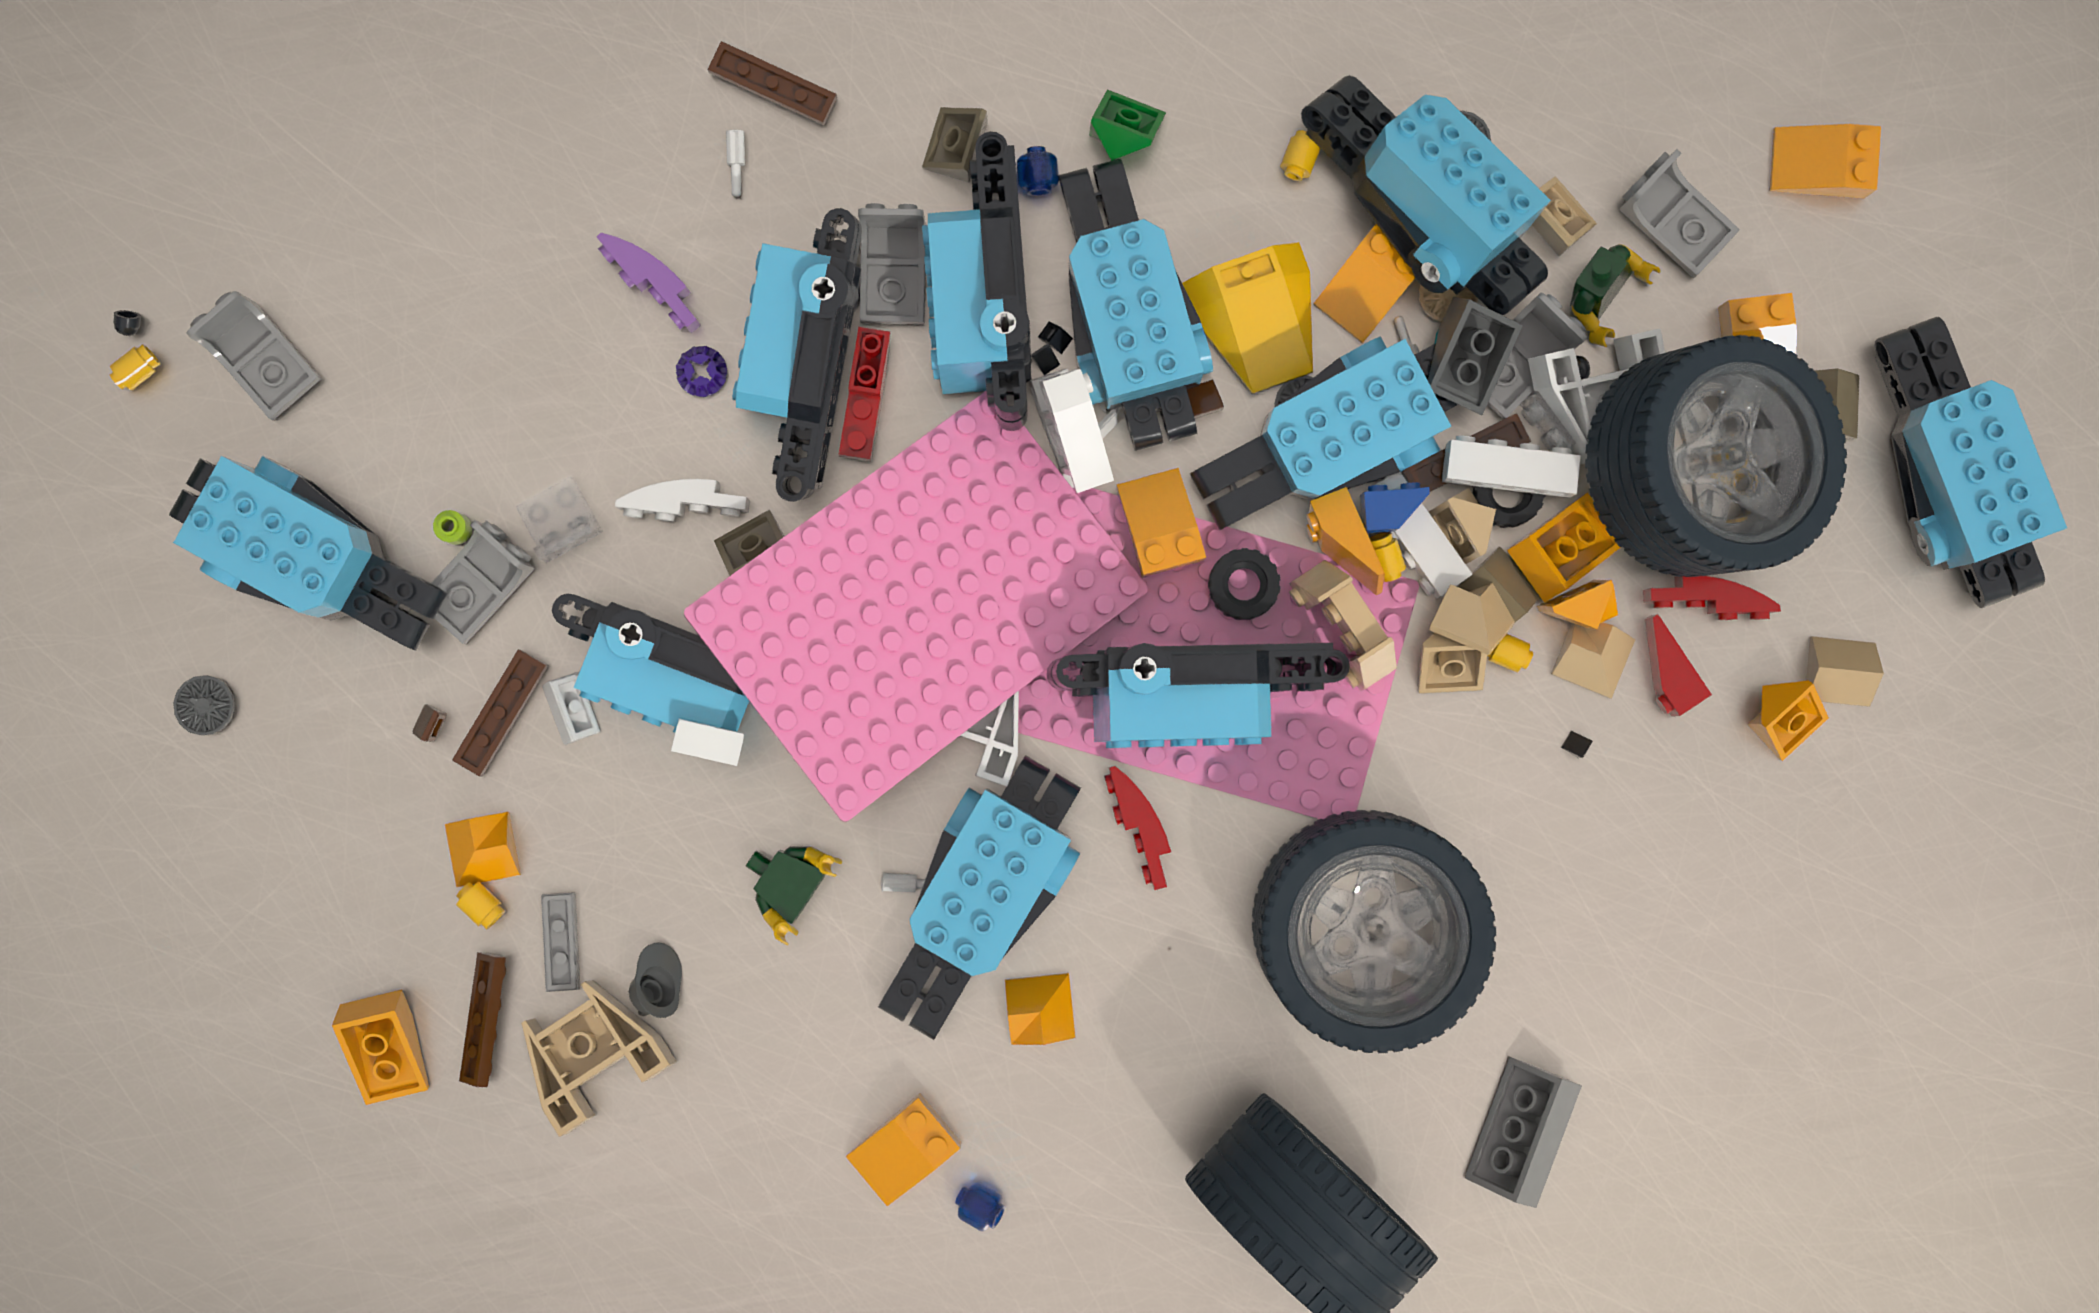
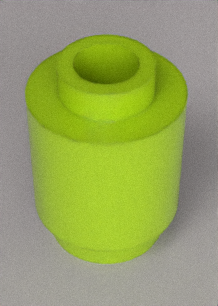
M453 510L440 512L433 522L435 535L440 540L452 545H460L468 541L473 528L468 517ZM453 522L454 528L449 532V526Z

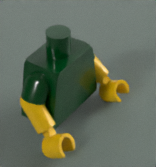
M1622 244L1612 246L1608 250L1601 246L1577 278L1570 303L1573 314L1582 323L1586 331H1590L1589 341L1592 344L1608 347L1605 343V336L1614 338L1615 332L1613 329L1599 326V319L1631 276L1632 271H1634V276L1637 279L1650 285L1653 284L1649 280L1650 273L1655 271L1660 274L1661 272L1659 267L1643 261L1640 256Z
M790 846L785 851L779 850L772 860L757 850L754 852L746 867L761 876L753 888L756 892L755 901L763 919L774 931V937L778 941L789 945L785 940L786 933L790 931L794 935H798V930L790 924L795 923L826 875L837 876V874L832 873L831 865L834 862L842 864L841 859L827 855L812 846Z

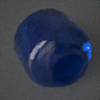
M1033 146L1027 148V153L1017 159L1018 185L1021 189L1026 190L1027 195L1043 196L1052 193V189L1059 183L1058 159L1053 153L1046 152V148L1043 146Z
M981 1182L974 1183L969 1189L963 1187L955 1201V1204L959 1206L958 1218L981 1232L989 1227L994 1229L1000 1222L1006 1208L1002 1204V1195Z

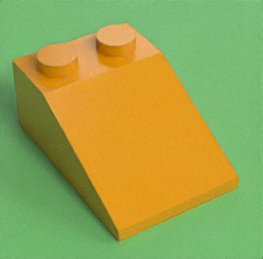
M1833 124L1775 127L1773 130L1769 191L1866 198L1877 190L1881 126Z
M1375 224L1313 305L1363 344L1412 283L1415 276L1411 267L1403 260L1379 226Z
M1792 293L1733 299L1726 301L1718 307L1721 337L1732 335L1760 337L1761 340H1771L1774 344L1778 343L1786 347L1787 351L1791 350L1796 354V318Z
M1179 468L1116 485L1142 578L1206 559L1198 525Z
M1347 487L1311 500L1310 511L1306 514L1309 523L1306 524V529L1312 543L1317 541L1322 552L1375 595L1381 594L1385 572Z
M1588 492L1507 550L1544 603L1569 589L1621 548L1614 541L1615 538L1606 531V525L1600 521L1598 517L1600 514L1595 510L1594 501Z
M402 989L339 1005L332 1027L366 1105L429 1089L413 1015Z
M919 1093L847 1154L846 1158L885 1205L889 1206L961 1148L962 1142L923 1095Z

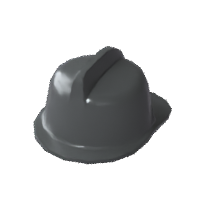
M653 943L643 949L637 962L636 976L630 983L629 998L640 1016L652 1015L656 1018H666L673 1015L678 1008L682 977L681 963L675 951L664 943Z

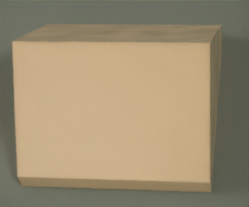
M1555 176L1539 188L1551 201L1533 222L1532 226L1557 255L1560 256L1597 223Z
M1811 636L1806 681L1809 680L1814 684L1821 702L1870 707L1884 675L1876 643Z

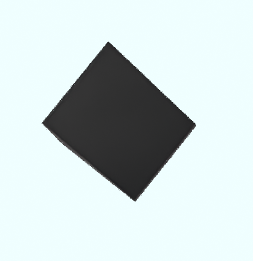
M1050 321L1038 336L1039 339L1046 344L1048 343L1050 347L1060 354H1063L1073 340L1061 326Z
M1048 343L1032 353V359L1043 375H1046L1060 365Z
M1571 731L1561 748L1577 758H1583L1593 741Z

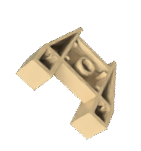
M1324 560L1289 583L1292 587L1289 593L1297 606L1301 607L1304 605L1306 610L1320 602L1324 604L1325 607L1321 610L1325 618L1331 625L1337 624L1343 633L1339 636L1341 642L1350 653L1355 651L1357 654L1349 659L1350 668L1345 679L1352 688L1357 686L1360 691L1365 690L1397 669L1394 641L1391 637H1387L1352 584V581H1354L1352 577Z
M594 980L585 981L581 984L590 1000L546 1029L542 1030L535 1018L521 1023L541 1108L559 1137L570 1133L596 1116L578 1087L626 1056L642 1083L652 1079L677 1062L659 1033Z

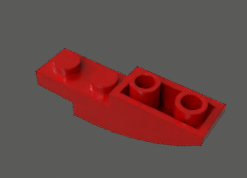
M858 327L848 386L849 394L838 453L839 457L871 462L883 398L890 331Z
M1675 576V588H1649L1643 590V603H1653V608H1673V602H1685V608L1705 607V602H1707V614H1718V620H1738V614H1750V620L1770 619V613L1781 612L1780 605L1768 596L1737 582L1717 577Z
M1116 766L1108 767L1110 774L1104 775L1108 793H1115L1118 805L1112 807L1117 825L1123 824L1124 830L1138 829L1139 833L1134 834L1133 838L1137 853L1144 852L1147 865L1141 866L1146 885L1152 883L1154 890L1165 888L1167 884L1159 855L1170 853L1171 849L1161 822L1150 802L1135 783Z

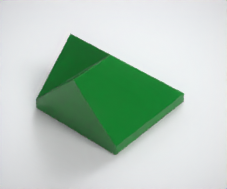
M1107 89L1092 116L1089 136L1100 139L1112 161L1151 146L1166 112Z

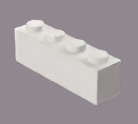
M1456 436L1455 440H1450L1446 444L1442 482L1567 498L1577 494L1581 455L1571 454V449L1554 447L1552 452L1539 450V445L1528 443L1520 444V448L1507 446V441L1495 439L1488 440V444L1476 443L1475 438L1471 436Z
M1399 472L1387 476L1376 485H1387L1388 490L1400 489V484L1407 483V481ZM1422 503L1398 530L1391 532L1402 550L1405 565L1410 570L1414 568L1421 577L1418 582L1428 596L1433 594L1437 599L1447 592L1450 584L1457 586L1472 575L1469 568Z

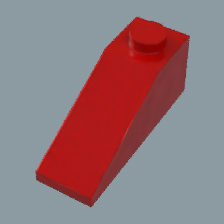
M1659 614L1651 615L1645 619L1653 688L1658 696L1656 702L1666 715L1670 714L1671 717L1681 716L1712 694Z

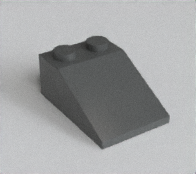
M1453 297L1439 328L1428 382L1434 394L1483 415L1523 325L1470 299Z

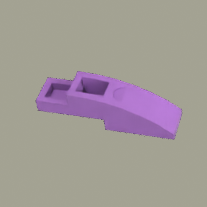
M604 233L596 236L602 243L598 250L610 264L615 260L620 265L622 270L618 274L629 288L636 285L643 292L652 284L648 291L660 305L666 302L673 311L668 315L679 329L686 326L692 333L701 326L682 302L691 292L665 264L642 248L621 238Z

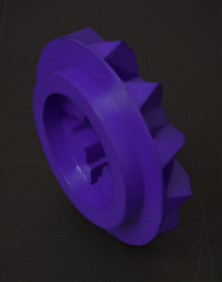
M693 346L681 354V358L676 364V379L687 393L697 397H707L718 392L724 385L727 378V365L718 351L708 346ZM694 362L700 366L708 363L706 370L712 379L709 380L703 376L694 379L696 371L691 363Z

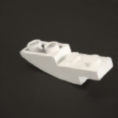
M680 479L649 485L630 492L617 499L615 507L624 510L623 516L642 518L643 513L656 514L655 520L674 522L675 517L684 518L685 505H688L689 511L708 513V508L721 509L720 515L740 517V512L749 513L750 500L744 496L720 494V483L716 480Z

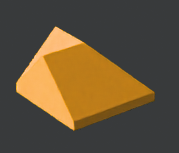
M1592 580L1537 605L1539 612L1590 629H1598L1600 623L1618 615L1612 580Z
M1807 680L1762 686V711L1747 725L1783 761L1829 717L1814 684Z
M509 812L445 824L456 888L465 886L469 882L476 884L477 882L482 883L521 875Z
M1069 973L1005 979L1011 1045H1046L1075 1038Z

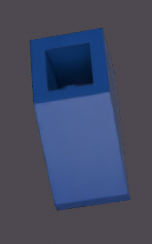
M1419 482L1400 484V489L1388 490L1387 485L1368 486V491L1360 495L1361 519L1366 532L1381 533L1398 530L1430 494L1429 487L1420 488Z

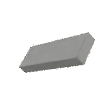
M575 892L542 894L546 992L579 990L580 973Z

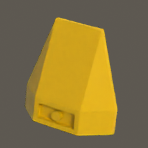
M1299 242L1269 246L1215 265L1182 283L1201 320L1205 335L1252 394L1313 373L1310 270Z

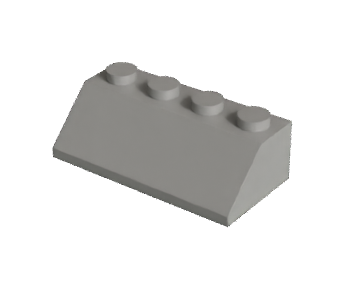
M1509 1057L1465 1179L1515 1203L1537 1208L1582 1085Z

